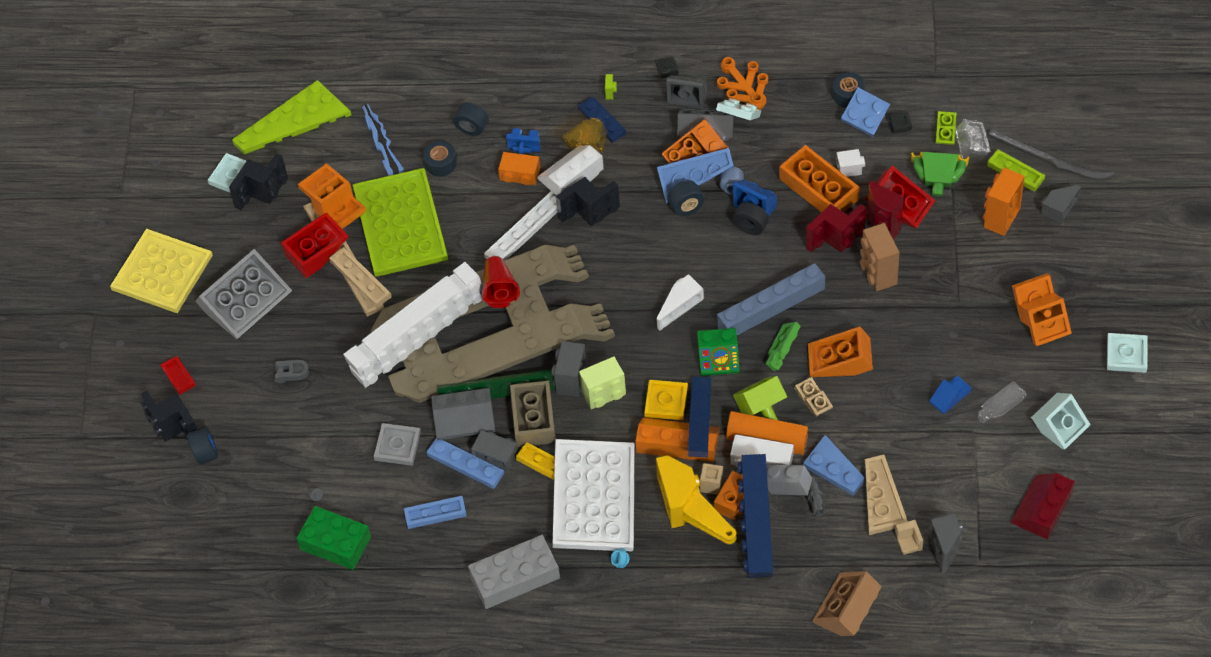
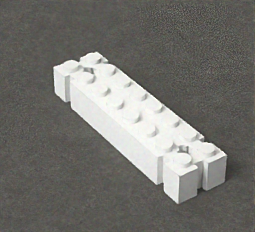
M466 262L453 270L454 274L450 277H444L362 340L363 343L358 347L355 345L343 354L352 374L365 388L375 383L380 373L389 372L396 364L405 360L414 350L422 347L426 341L435 337L439 331L451 325L460 315L465 314L470 304L473 303L475 305L482 301V283L479 275Z

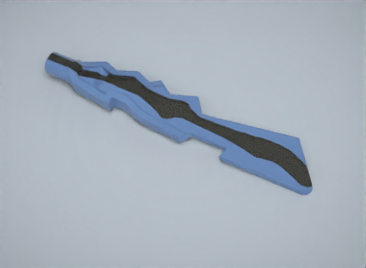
M365 104L362 108L365 112L368 129L372 131L377 150L381 151L385 158L382 162L388 175L402 173L404 168L388 148L391 141L386 137V130L383 129V124L378 121V116L371 111L370 106Z

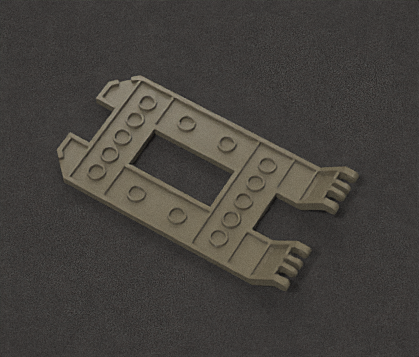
M543 245L505 260V264L520 287L518 300L510 302V306L505 307L513 327L444 354L441 353L436 338H430L422 347L414 350L403 360L406 369L388 376L395 395L411 398L412 401L421 403L431 399V396H437V386L479 380L561 347L562 341L574 342L580 339L604 342L612 339L615 334L613 329H607L610 326V322L607 320L606 314H601L604 311L602 304L593 306L568 304L549 312L538 287L555 279L580 282L589 277L586 270H581L584 264L581 257L576 255L578 252L576 246L572 245L563 248ZM484 269L476 272L481 280V286H483ZM423 293L383 308L371 329V333ZM483 299L475 305L472 303L468 306V311L459 317L487 307L489 304L484 302Z

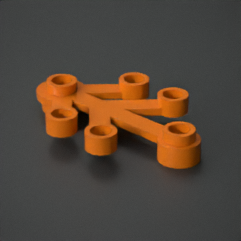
M731 57L724 58L721 61L722 72L731 74L738 83L729 82L725 77H719L717 79V87L719 89H729L727 91L728 100L729 98L756 105V109H762L766 104V97L763 95L765 85L768 83V75L761 73L757 76L758 87L755 92L752 84L755 74L758 72V63L755 61L748 63V74L745 80L736 69L735 61ZM736 90L744 91L747 95L738 94Z

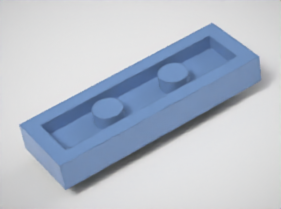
M462 496L404 508L408 529L467 516Z

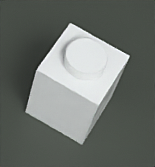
M859 149L837 152L836 164L838 171L846 177L862 175V167H865L864 156H860Z

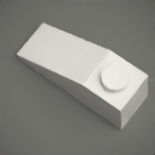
M689 274L677 280L657 316V328L659 330H662L704 299L703 288Z

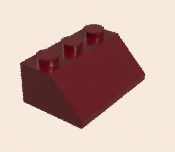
M873 181L869 182L867 217L870 227L885 223L894 240L902 229L904 197Z
M1058 473L1036 475L1011 520V524L1048 540L1073 494L1075 481Z

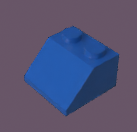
M747 180L737 181L733 184L734 207L738 208L740 204L745 202L753 203L764 209L768 216L776 208L777 195L774 192L763 189L756 183Z

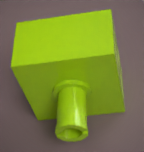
M778 376L764 378L733 394V397L741 413L754 415L761 411L764 418L778 420L772 405L787 398V395Z

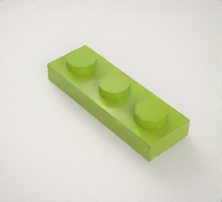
M997 150L987 163L988 167L1001 173L1003 168H1007L1024 175L1023 186L1034 192L1045 180L1044 174L1000 150Z

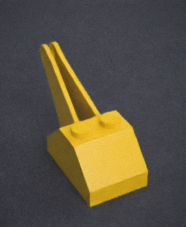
M668 455L656 458L657 478L671 528L684 526L687 522L726 544H733L736 541V530L700 494L698 475H694L692 467Z

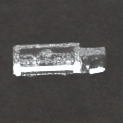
M1014 381L982 405V410L978 412L977 419L982 424L991 417L999 419L1027 397V393Z

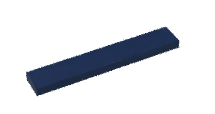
M692 377L688 439L689 457H708L712 377Z

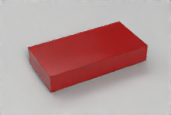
M178 356L160 365L179 395L196 386Z

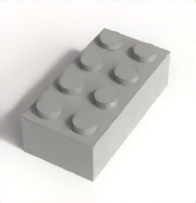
M543 535L468 565L470 577L485 609L560 579L559 567Z

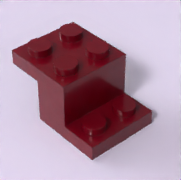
M830 204L806 227V249L812 253L816 248H820L824 241L840 253L846 248H850L854 240L858 236H862L863 230L866 229V207L860 204L847 215Z

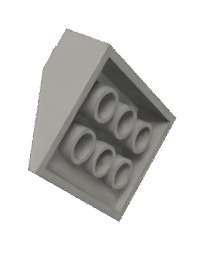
M253 249L203 292L195 302L210 318L234 338L238 339L292 290L259 253Z

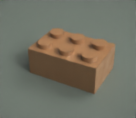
M885 223L864 229L863 238H861L862 249H860L862 260H860V266L863 271L866 270L869 284L873 285L876 291L897 285L899 251Z

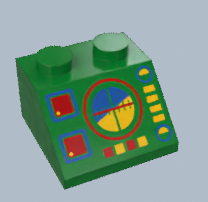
M736 328L697 331L701 376L740 373Z

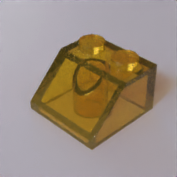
M590 118V120H583L564 134L563 139L568 148L575 149L578 146L590 145L597 152H604L607 130L600 119Z

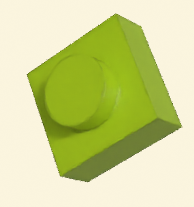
M606 74V100H613V92H617V81H613V74Z

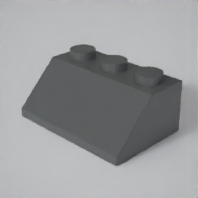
M680 109L678 113L677 135L683 136L706 118L723 141L733 137L734 115L717 110Z
M489 388L431 396L437 440L478 435L481 430L495 432Z

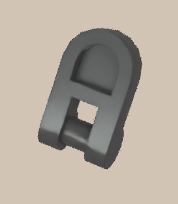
M303 360L278 361L275 363V371L277 373L275 374L274 381L276 383L303 380L309 375L308 364Z

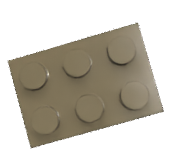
M549 381L510 385L517 447H523L526 442L532 445L555 443Z

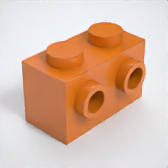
M732 471L714 501V509L719 514L736 521L738 516H742L744 513H740V500H743V493H739V481H742V475Z

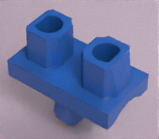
M513 128L511 133L506 136L508 149H513V151L523 155L531 153V151L540 152V137L537 130L529 131L528 136L522 135V130Z

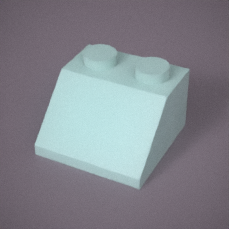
M1056 393L1031 417L1039 431L1064 450L1090 426L1089 421L1072 394Z

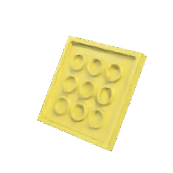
M146 229L112 282L111 290L178 313L212 258V251Z

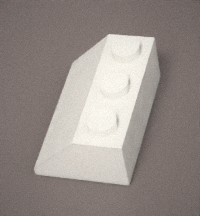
M590 145L578 146L537 178L557 196L582 178L586 177L590 180L602 171L603 158Z

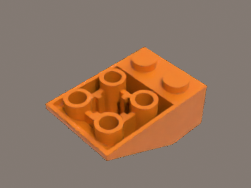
M704 118L667 148L662 155L671 164L728 148V146L708 120Z

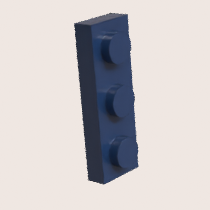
M593 96L578 105L580 112L611 143L626 135V129Z

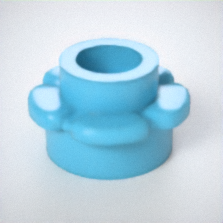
M623 548L615 550L611 555V562L617 568H624L629 562V555Z

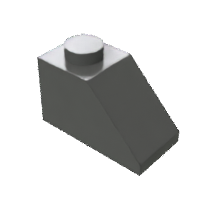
M1074 185L1051 190L1049 195L1044 196L1041 201V214L1062 223L1078 200L1081 186Z

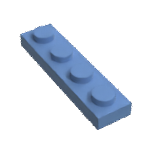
M436 438L427 451L428 457L493 489L504 475V470L444 440H437Z

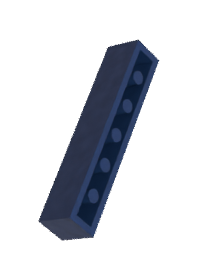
M766 454L742 455L741 461H737L738 473H742V481H739V493H743V500H740V513L744 512L745 519L741 520V531L745 532L746 540H742L743 552H747V559L743 560L744 572H748V578L772 577L773 560Z

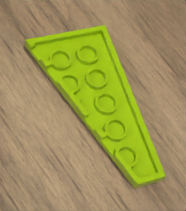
M317 80L233 138L232 141L243 154H247L261 149L273 141L277 143L283 141L282 138L290 135L294 137L316 129L320 124L328 121L330 123L335 122L339 117L351 116V111Z

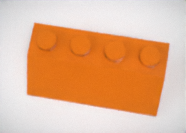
M643 417L639 423L636 436V453L657 456L668 455L673 458L714 463L720 427L709 426L708 457H689V423Z

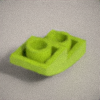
M938 111L936 144H955L956 112Z

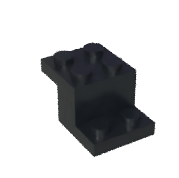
M276 153L267 167L251 160L246 161L229 186L236 209L242 211L244 206L249 203L251 197L270 204L278 196L280 188L288 180L282 155Z
M586 177L582 178L556 196L558 218L564 222L578 213L590 226L601 222L604 217L616 212L620 207L618 184L612 181L598 190Z
M148 391L141 393L143 402L140 404L145 411L144 414L148 422L152 423L157 437L161 436L166 442L183 433L187 439V433L197 429L194 420L178 394L155 404Z

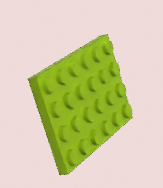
M425 168L353 184L356 199L366 208V212L360 217L375 277L448 260Z

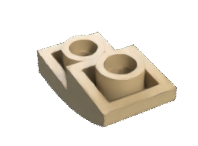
M812 377L795 385L794 389L815 416L833 408L824 391H820Z

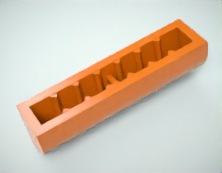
M731 411L727 427V440L734 441L736 434L793 444L794 453L804 455L808 440V426Z

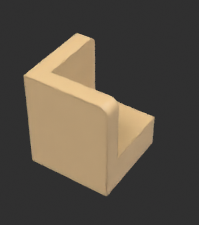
M703 464L700 492L719 494L721 491L723 466Z
M916 520L896 525L895 535L904 555L922 550L923 538Z

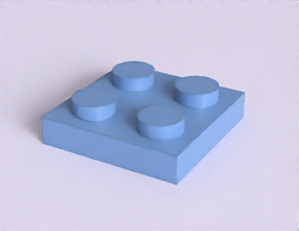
M858 87L840 120L873 137L890 104Z

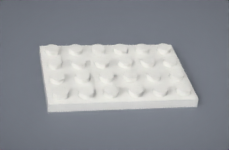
M556 439L552 548L611 551L623 548L626 551H633L634 443Z

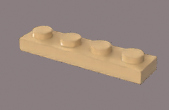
M344 247L329 258L330 262L376 308L391 298V293Z

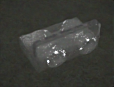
M964 119L957 126L955 135L957 136L959 150L963 159H967V156L971 153L987 156L991 152L983 122Z

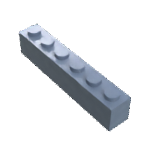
M814 263L717 314L718 328H736V334L739 335L824 290L825 275Z

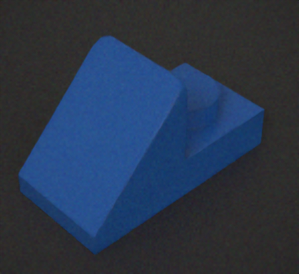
M956 376L950 382L943 380L929 403L944 415L971 392V387L959 376Z

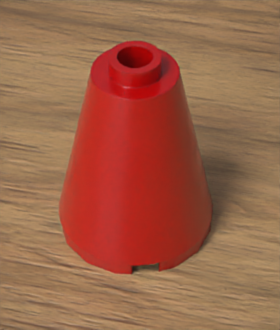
M489 257L485 261L483 301L493 308L508 307L510 302L518 300L520 287L501 257Z

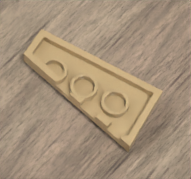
M885 455L865 459L869 535L896 529V525L908 522Z

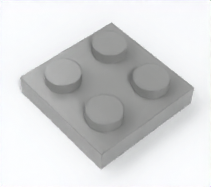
M382 423L374 460L413 466L421 429Z

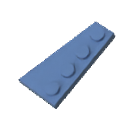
M729 148L657 167L666 203H669L667 198L669 191L676 184L689 180L694 181L700 186L729 168L734 167Z

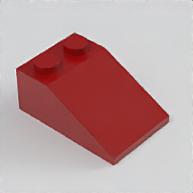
M894 166L884 171L876 182L904 197L902 223L914 229L918 227L936 201Z
M326 212L281 242L285 257L305 278H308L326 264L349 236Z

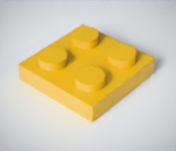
M649 380L645 417L684 420L688 383Z

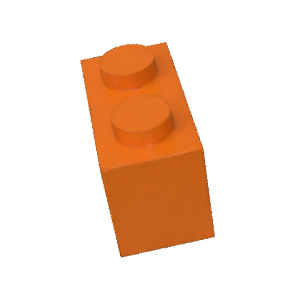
M503 152L498 169L500 180L522 183L524 185H536L540 171L539 157Z

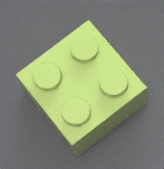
M615 357L579 371L581 393L590 409L602 407L605 403L618 400L626 395L624 373Z

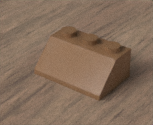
M867 571L840 573L815 615L813 622L840 636H854L858 632L864 617L867 616L869 608L877 598L882 586Z

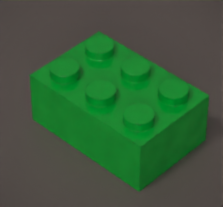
M314 506L297 537V542L300 550L354 570L371 539V535L367 525Z

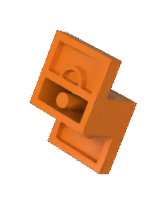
M327 163L298 184L299 189L311 198L315 214L320 217L327 212L342 229L366 212L365 206L353 197L350 182Z
M1046 273L1012 285L1020 321L1029 326L1035 346L1072 334L1064 299L1054 293L1049 274Z

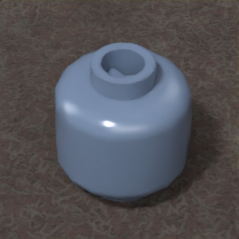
M731 167L721 173V189L728 194H733V184L744 180L743 171L737 167Z

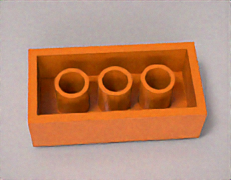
M806 145L779 166V180L820 212H823L830 204L842 212H846L859 200L860 187Z

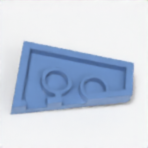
M824 435L803 463V466L809 471L853 496L864 482L862 474L826 435Z

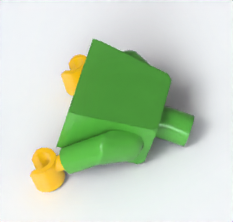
M913 152L911 153L912 163L919 179L924 181L926 186H932V196L937 197L943 196L944 187H951L952 183H956L960 179L969 161V156H967V159H962L961 154L923 152L922 155V152H920L919 156H915Z

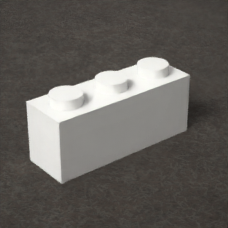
M735 434L730 454L731 465L738 467L737 461H741V456L750 454H766V466L791 465L794 445Z

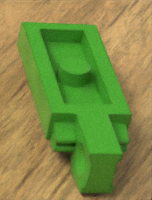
M797 322L783 324L768 352L770 357L766 362V365L772 371L779 370L782 366V359L788 354L793 340L797 337V332L801 327Z

